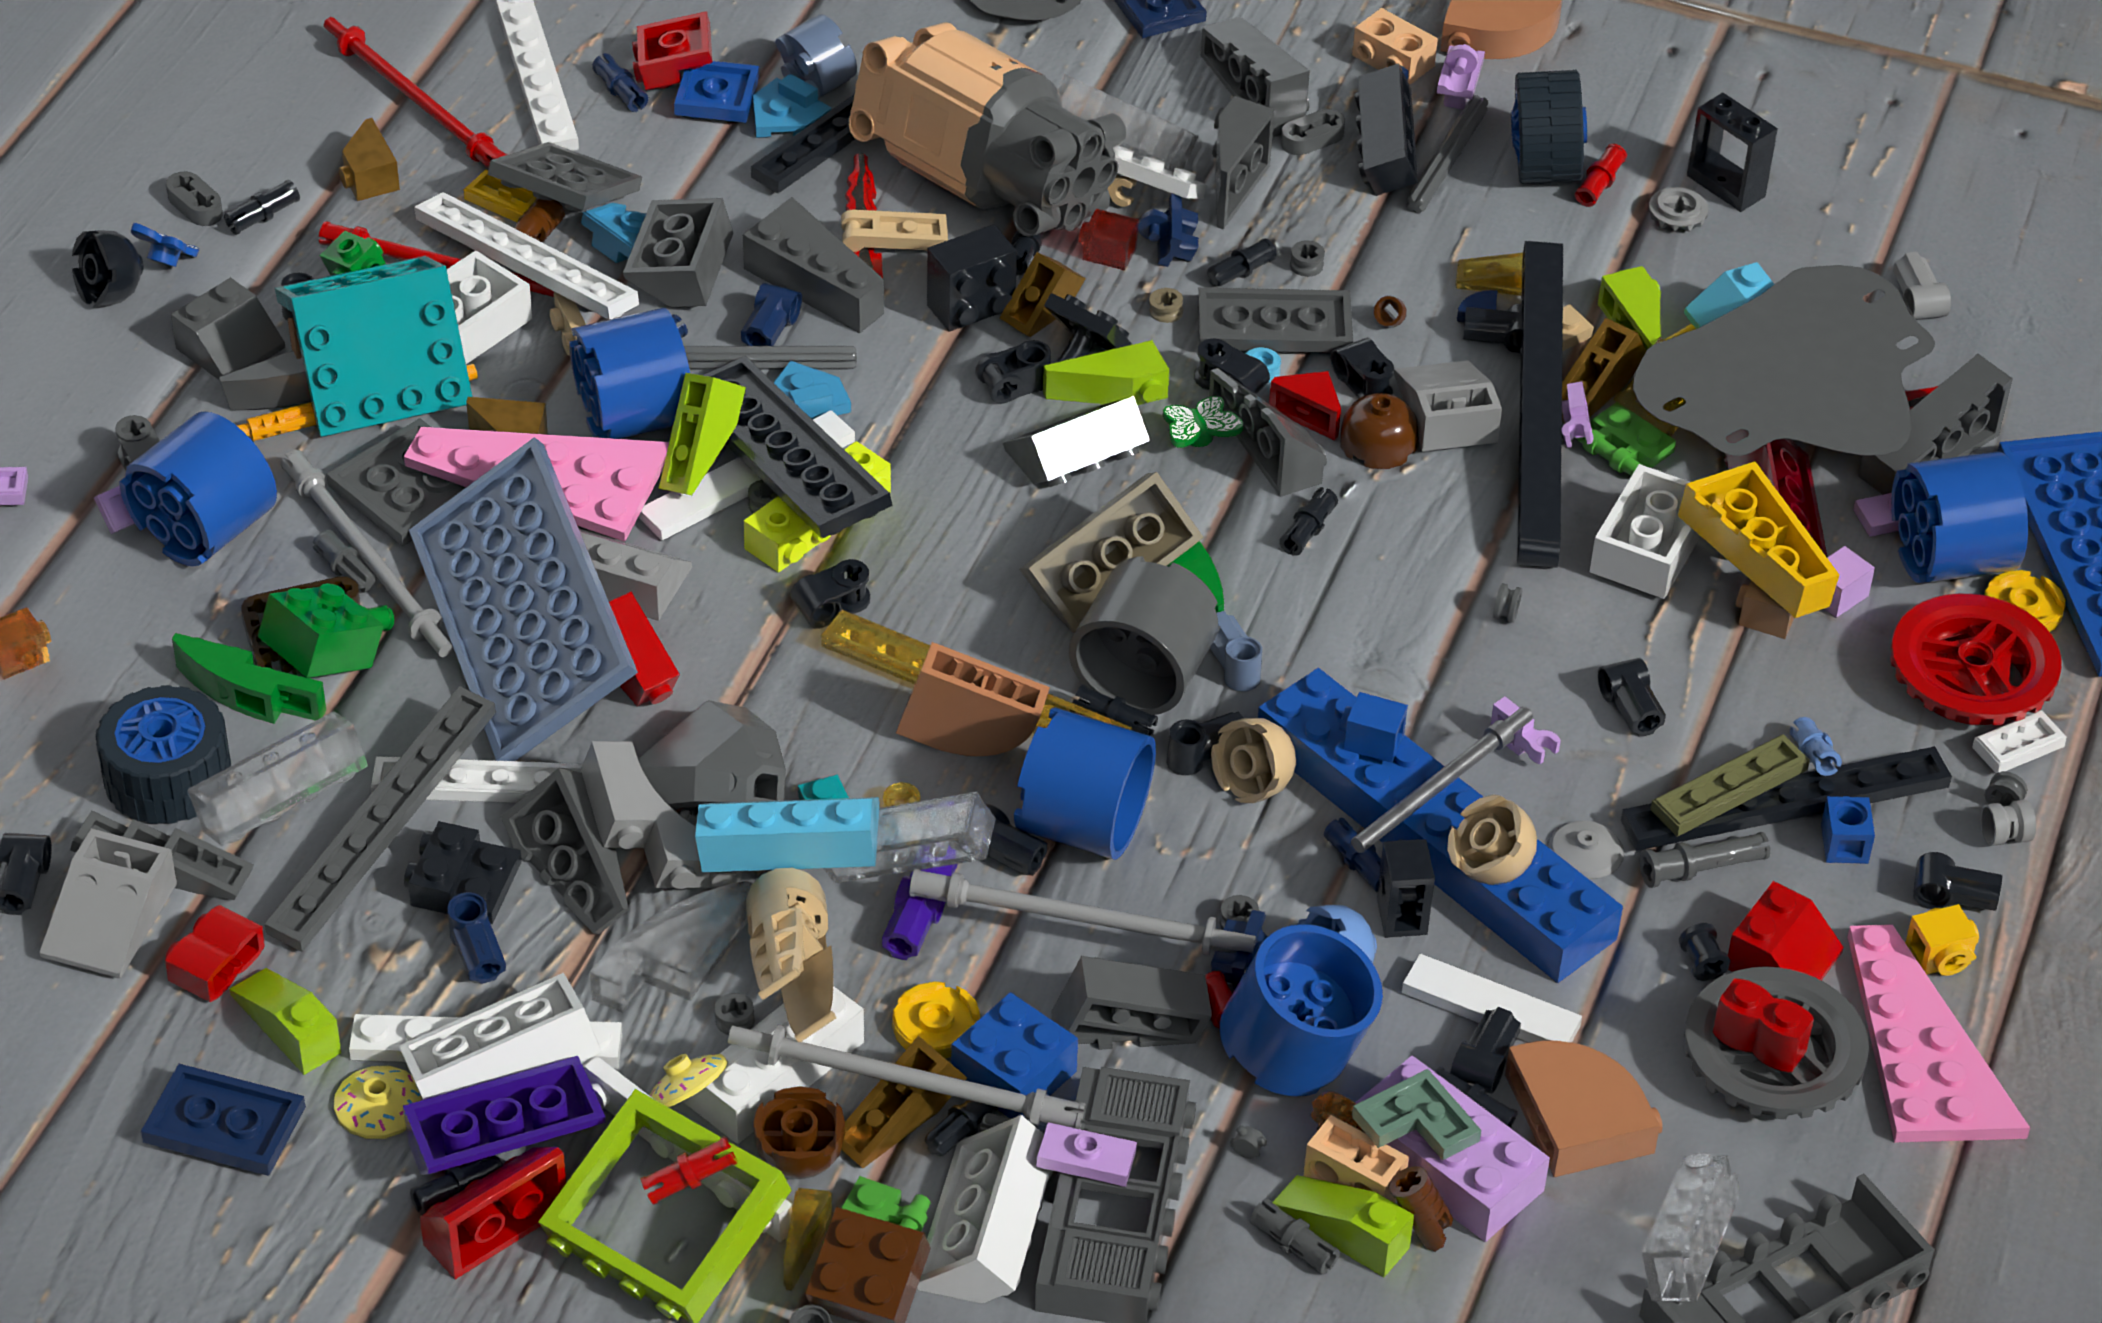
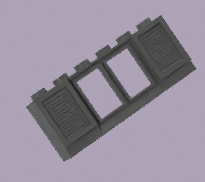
M1083 1067L1075 1101L1086 1103L1080 1130L1137 1142V1146L1163 1149L1157 1182L1128 1178L1127 1185L1124 1187L1060 1172L1036 1281L1035 1311L1107 1323H1147L1149 1310H1158L1161 1283H1155L1154 1281L1156 1273L1165 1274L1169 1246L1162 1245L1163 1236L1172 1237L1176 1210L1169 1209L1170 1199L1179 1201L1183 1173H1177L1176 1169L1177 1164L1186 1165L1190 1138L1183 1137L1184 1128L1193 1129L1196 1113V1102L1189 1101L1190 1080L1101 1067V1069ZM1081 1189L1153 1200L1147 1232L1140 1233L1074 1222Z
M1863 1173L1857 1176L1852 1198L1849 1201L1841 1204L1833 1194L1826 1195L1819 1202L1816 1218L1805 1223L1797 1213L1790 1214L1783 1221L1780 1237L1771 1242L1761 1232L1752 1234L1746 1242L1743 1257L1732 1261L1724 1251L1716 1253L1710 1259L1707 1276L1697 1281L1686 1270L1678 1273L1673 1279L1669 1296L1663 1298L1653 1285L1646 1287L1639 1317L1644 1323H1747L1723 1295L1759 1277L1796 1319L1790 1323H1850L1856 1315L1869 1308L1878 1309L1897 1295L1907 1290H1913L1924 1283L1930 1273L1929 1268L1934 1249ZM1808 1250L1846 1291V1293L1814 1310H1811L1774 1269Z

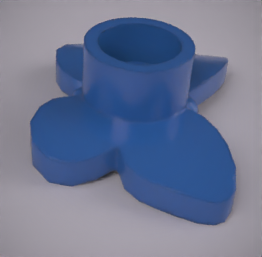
M132 224L131 234L151 244L147 259L176 267L180 253L194 257L198 255L199 248L197 246L185 244L175 237L158 233L141 224Z

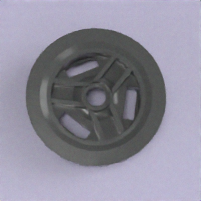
M1779 967L1741 969L1721 976L1708 984L1694 999L1687 1015L1684 1031L1686 1057L1691 1058L1692 1070L1696 1077L1705 1078L1706 1088L1711 1093L1721 1092L1726 1096L1725 1103L1734 1108L1739 1105L1748 1109L1749 1114L1756 1116L1761 1114L1775 1116V1119L1786 1120L1788 1115L1798 1114L1801 1119L1812 1117L1814 1110L1820 1109L1827 1112L1834 1109L1836 1101L1848 1099L1852 1095L1855 1085L1860 1084L1869 1053V1042L1865 1025L1854 1006L1841 993L1813 976ZM1738 978L1760 985L1774 998L1789 1000L1802 1006L1814 1017L1810 1036L1820 1044L1829 1063H1820L1816 1059L1811 1037L1809 1038L1805 1055L1793 1072L1780 1071L1769 1067L1756 1058L1752 1052L1740 1051L1724 1044L1713 1034L1719 998L1733 979Z

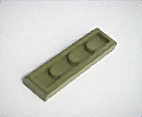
M1782 734L1652 800L1651 811L1678 837L1807 771L1810 759Z

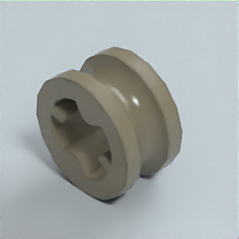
M1160 288L1150 294L1149 311L1155 320L1171 323L1182 317L1183 296L1178 290Z

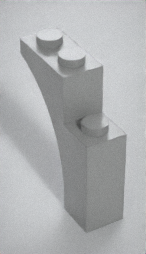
M592 741L582 764L581 773L603 848H644L655 888H736L744 871L702 872L695 838L696 826L677 814L654 790L640 766L633 742Z

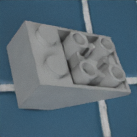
M1469 360L1394 369V376L1403 401L1409 405L1417 418L1418 442L1422 452L1498 443L1502 413L1500 401L1493 383Z
M91 829L71 861L39 952L40 957L121 978L177 884L171 849Z

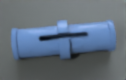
M1808 717L1796 719L1793 723L1799 731L1791 726L1790 735L1798 743V749L1810 759V762L1813 763L1819 774L1824 776L1835 774L1838 769L1835 768L1832 762L1834 761L1837 766L1841 767L1842 759L1833 749L1831 738L1827 733L1819 730L1812 719Z

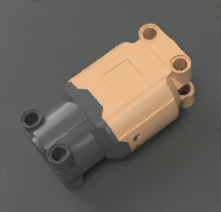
M947 22L919 29L914 36L913 44L905 38L897 36L868 43L863 50L849 117V129L855 139L861 142L879 137L884 139L887 151L899 163L977 208L987 210L1007 204L1015 206L1016 208L1013 213L1015 227L1022 235L1027 237L1051 229L1073 231L1081 225L1085 218L1104 212L1110 204L1108 187L1115 180L1119 167L1118 162L1115 160L1113 147L1121 145L1126 138L1125 124L1118 115L1110 113L1090 120L1082 119L1062 107V101L1060 100L1057 88L1045 75L965 31L956 30L951 23Z

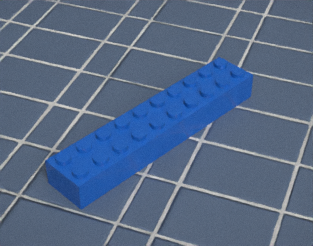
M1318 667L1259 706L1258 718H1265L1275 723L1288 734L1295 749L1296 765L1294 772L1363 828H1367L1445 766L1405 735L1392 763L1344 750L1345 732L1339 730L1340 721L1345 707H1353L1357 697ZM1460 778L1453 781L1379 839L1382 843L1387 841L1426 839L1435 876L1434 885L1556 983L1569 976L1618 938L1623 905L1538 839L1537 850L1530 866L1522 875L1508 883L1489 885L1477 882L1468 877L1451 862L1447 850L1451 828L1453 826L1457 830L1464 819L1460 815L1461 812L1468 805L1483 797Z

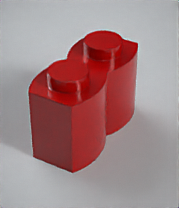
M221 905L214 907L207 914H202L195 922L193 932L183 937L180 941L174 942L169 947L165 956L168 981L209 1002L215 1001L226 992L236 976L245 971L261 954L265 947L262 926Z
M1734 978L1719 998L1713 1034L1721 1042L1734 1049L1752 1052L1756 1058L1769 1067L1780 1071L1793 1072L1807 1051L1814 1017L1805 1008L1792 1001L1774 998L1766 989L1754 982Z

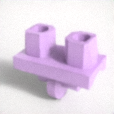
M1466 44L1449 46L1437 86V93L1445 95L1444 106L1464 109L1467 99H1473L1485 51H1475Z

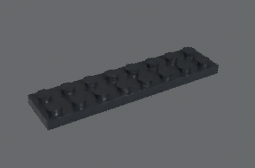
M746 356L703 375L746 387L737 426L725 444L821 539L829 535H835L844 528L863 519L874 517L878 512L893 506L890 492Z

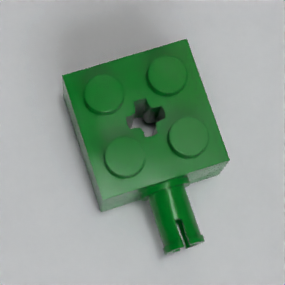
M322 584L320 587L306 589L291 588L288 591L269 594L258 637L306 678L372 668L382 631L391 630L395 619L392 609L387 608V605L365 608L346 595L341 587L334 584Z

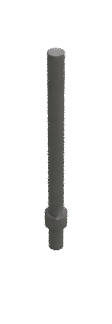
M1522 706L1504 721L1497 720L1484 731V736L1352 838L1351 844L1357 852L1363 853L1494 749H1503L1513 741L1514 734L1533 719L1532 712L1527 707Z

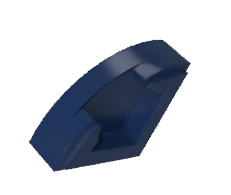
M1498 290L1480 291L1466 297L1458 308L1457 322L1465 323L1466 307L1496 310Z

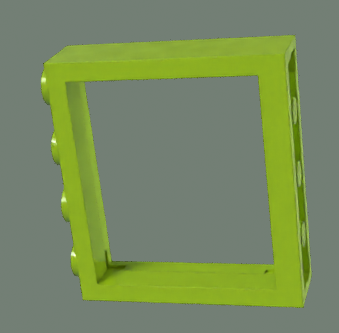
M635 1089L539 1220V1224L548 1236L546 1243L556 1248L560 1255L568 1258L573 1253L583 1259V1266L591 1273L602 1279H605L607 1275L614 1277L620 1281L619 1287L637 1300L641 1301L644 1296L657 1303L655 1305L657 1310L669 1319L673 1317L678 1320L682 1317L690 1323H699L792 1190L782 1171L729 1142L731 1147L715 1155L714 1158L719 1159L734 1152L738 1164L731 1165L721 1171L753 1190L682 1290L573 1227L574 1221L642 1127L690 1154L722 1138Z

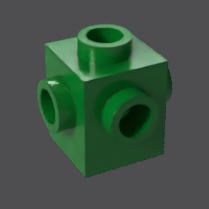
M347 231L340 234L319 255L330 276L386 264L382 257L383 250L376 241L369 237L366 239Z

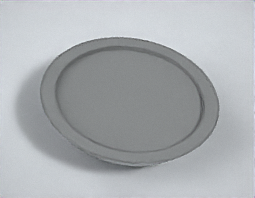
M1575 821L1557 829L1548 842V848L1588 879H1598L1612 874L1620 867L1624 859V848L1619 838L1610 829L1596 822Z

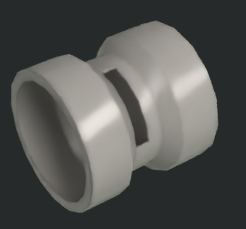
M2028 800L2012 801L2009 806L1991 803L1984 804L1982 807L1981 829L1983 837L1989 846L2004 845L2010 839H2014L2016 842L2033 841L2035 838L2036 817L2034 809Z

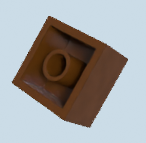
M836 1207L805 1293L810 1304L824 1308L831 1315L858 1323H905L931 1249L925 1233Z

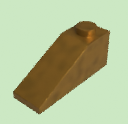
M1605 318L1563 380L1562 401L1568 400L1567 384L1582 381L1589 418L1627 385L1646 353L1638 333ZM1562 410V423L1565 424L1564 416H1563V410Z
M919 1036L895 1062L898 1065L961 1080L967 1079L964 1074ZM881 1079L845 1121V1137L841 1150L864 1169L937 1114L952 1096Z

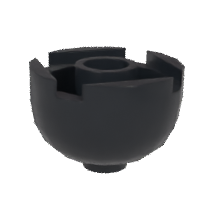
M83 231L77 237L72 256L79 255V268H72V273L80 297L86 304L94 302L95 305L93 307L109 306L123 302L135 292L144 269L142 257L138 254L132 242L116 231Z

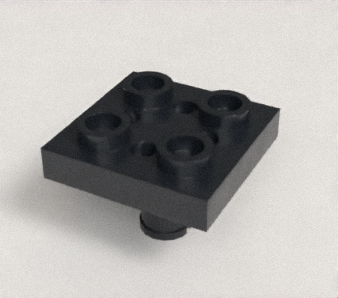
M1051 293L1044 304V307L1067 331L1073 333L1063 353L1058 357L1057 362L1086 356L1094 344L1105 350L1133 344L1127 339L1129 333L1117 325L1118 320L1101 310H1098L1096 315L1085 309L1087 306L1085 303L1072 295L1067 294L1063 299Z

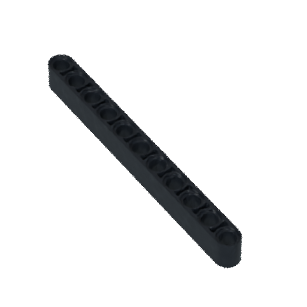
M1525 241L1522 258L1521 317H1523V324L1521 328L1517 565L1558 568L1561 541L1563 243Z

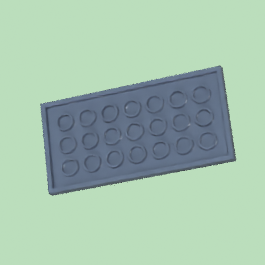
M535 437L409 529L469 690L495 703L496 713L486 724L484 730L496 761L518 760L638 673L545 446Z

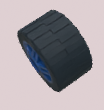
M1577 70L1520 72L1515 76V102L1511 110L1512 146L1517 155L1519 181L1522 184L1580 181L1583 178L1584 144L1587 143L1586 107L1582 106L1581 80Z
M161 685V687H147L124 696L123 699L111 705L107 713L101 717L95 737L104 789L110 803H113L115 808L122 814H127L131 819L146 821L151 824L178 823V821L189 820L197 817L202 812H207L225 795V791L230 786L232 780V765L225 720L217 704L213 700H209L205 694L183 686Z

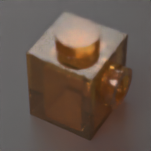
M27 607L0 618V675L4 680L50 661L47 644L51 643L49 630L42 619L36 621Z

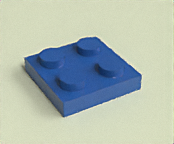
M712 61L713 63L706 64L697 69L687 68L684 70L674 102L675 115L725 120L728 122H747L753 102V94H755L759 81V66Z

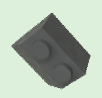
M231 277L171 314L176 349L218 380L223 375L265 361L286 348L285 341L257 296Z

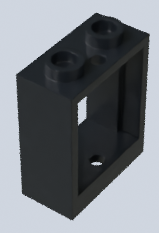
M1722 92L1697 109L1687 176L1738 211H1744L1766 197L1778 128ZM1724 130L1748 145L1744 170L1720 154Z

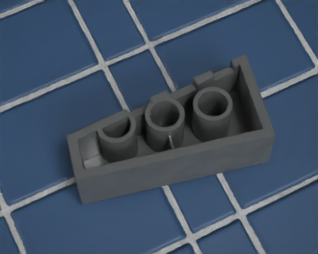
M1241 16L1202 27L1201 57L1232 96L1274 109L1272 137L1282 135V128L1289 121L1306 116V112L1309 110L1308 87L1310 70Z
M793 197L789 198L743 234L744 269L772 285L800 292L802 294V302L858 333H861L884 314V279Z
M1975 355L1910 410L1912 430L1908 442L1899 451L1886 455H1861L1862 462L1859 477L1883 495L1892 493L1897 470H1905L1907 463L1967 456L1993 440L2000 434L2013 378L1981 355Z

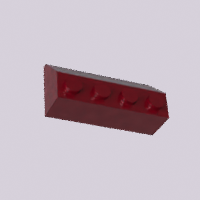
M1740 429L1728 435L1726 440L1729 443H1737L1746 438L1749 433L1745 429ZM1783 438L1773 440L1747 455L1733 456L1726 454L1724 456L1728 469L1755 461L1825 556L1828 557L1809 455L1791 439Z

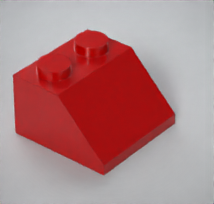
M1772 881L1732 933L1728 951L1730 959L1728 970L1734 972L1752 967H1779L1802 972L1822 981L1843 953L1844 947L1811 899Z

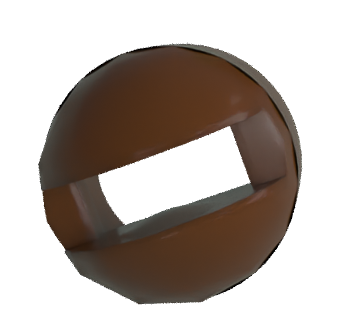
M1384 296L1375 304V319L1383 326L1396 327L1402 324L1406 318L1407 309L1399 298ZM1389 304L1398 313L1397 318L1386 309Z

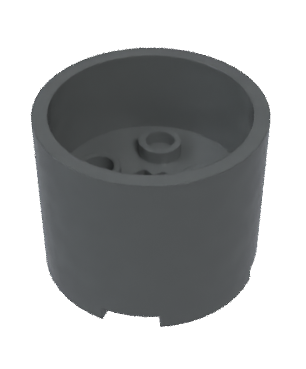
M1143 556L1124 560L1111 571L1073 634L1069 644L1071 666L1080 682L1087 686V688L1113 699L1116 696L1124 698L1127 705L1151 715L1165 713L1179 703L1220 631L1221 626H1218V617L1215 610L1218 602L1211 590L1200 578L1172 562L1170 567L1157 563L1145 562Z

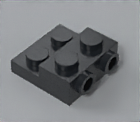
M438 821L433 832L426 830L423 833L419 846L421 858L418 863L410 862L404 875V886L409 888L411 906L448 914L447 907L454 896L467 892L478 894L485 900L487 916L490 924H493L521 865V850L481 842L478 829Z

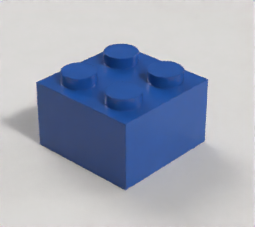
M1011 992L951 1045V1064L967 1077L965 1081L985 1084L1028 1095L1031 1092H1036L1039 1088L1047 1090L1046 1095L1051 1096L1077 1072L1078 1037ZM1004 1108L997 1109L1012 1119L1020 1115L1025 1117L1021 1112Z

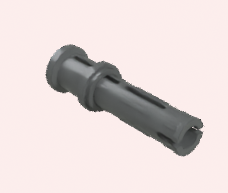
M1759 832L1754 835L1696 847L1686 843H1677L1670 850L1654 852L1652 849H1647L1640 853V871L1645 884L1649 888L1658 887L1661 881L1675 878L1688 881L1695 877L1699 871L1759 859H1768L1770 857V845L1760 848H1753V846H1759L1761 843L1768 842L1769 840L1764 832Z

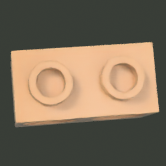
M1380 8L1355 27L1352 56L1378 70L1399 63L1408 70V83L1411 85L1435 67L1438 38Z
M1330 1115L1307 1143L1303 1176L1377 1192L1395 1203L1396 1199L1389 1189L1390 1182L1397 1173L1408 1168L1409 1156L1388 1145L1378 1148L1366 1133Z

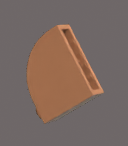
M1451 0L1443 23L1440 51L1448 52L1449 46L1466 44L1475 51H1485L1484 59H1508L1534 52L1547 44L1556 33L1563 0Z
M932 642L906 703L896 734L935 749L958 755L991 756L1001 754L1018 747L1033 733L1041 716L1050 687Z
M1535 1041L1509 1047L1505 1076L1541 1151L1550 1157L1549 1168L1554 1177L1655 1153L1658 1134H1661L1663 1129L1661 1116L1655 1107L1651 1108L1638 1082L1617 1061L1593 1048L1565 1041Z

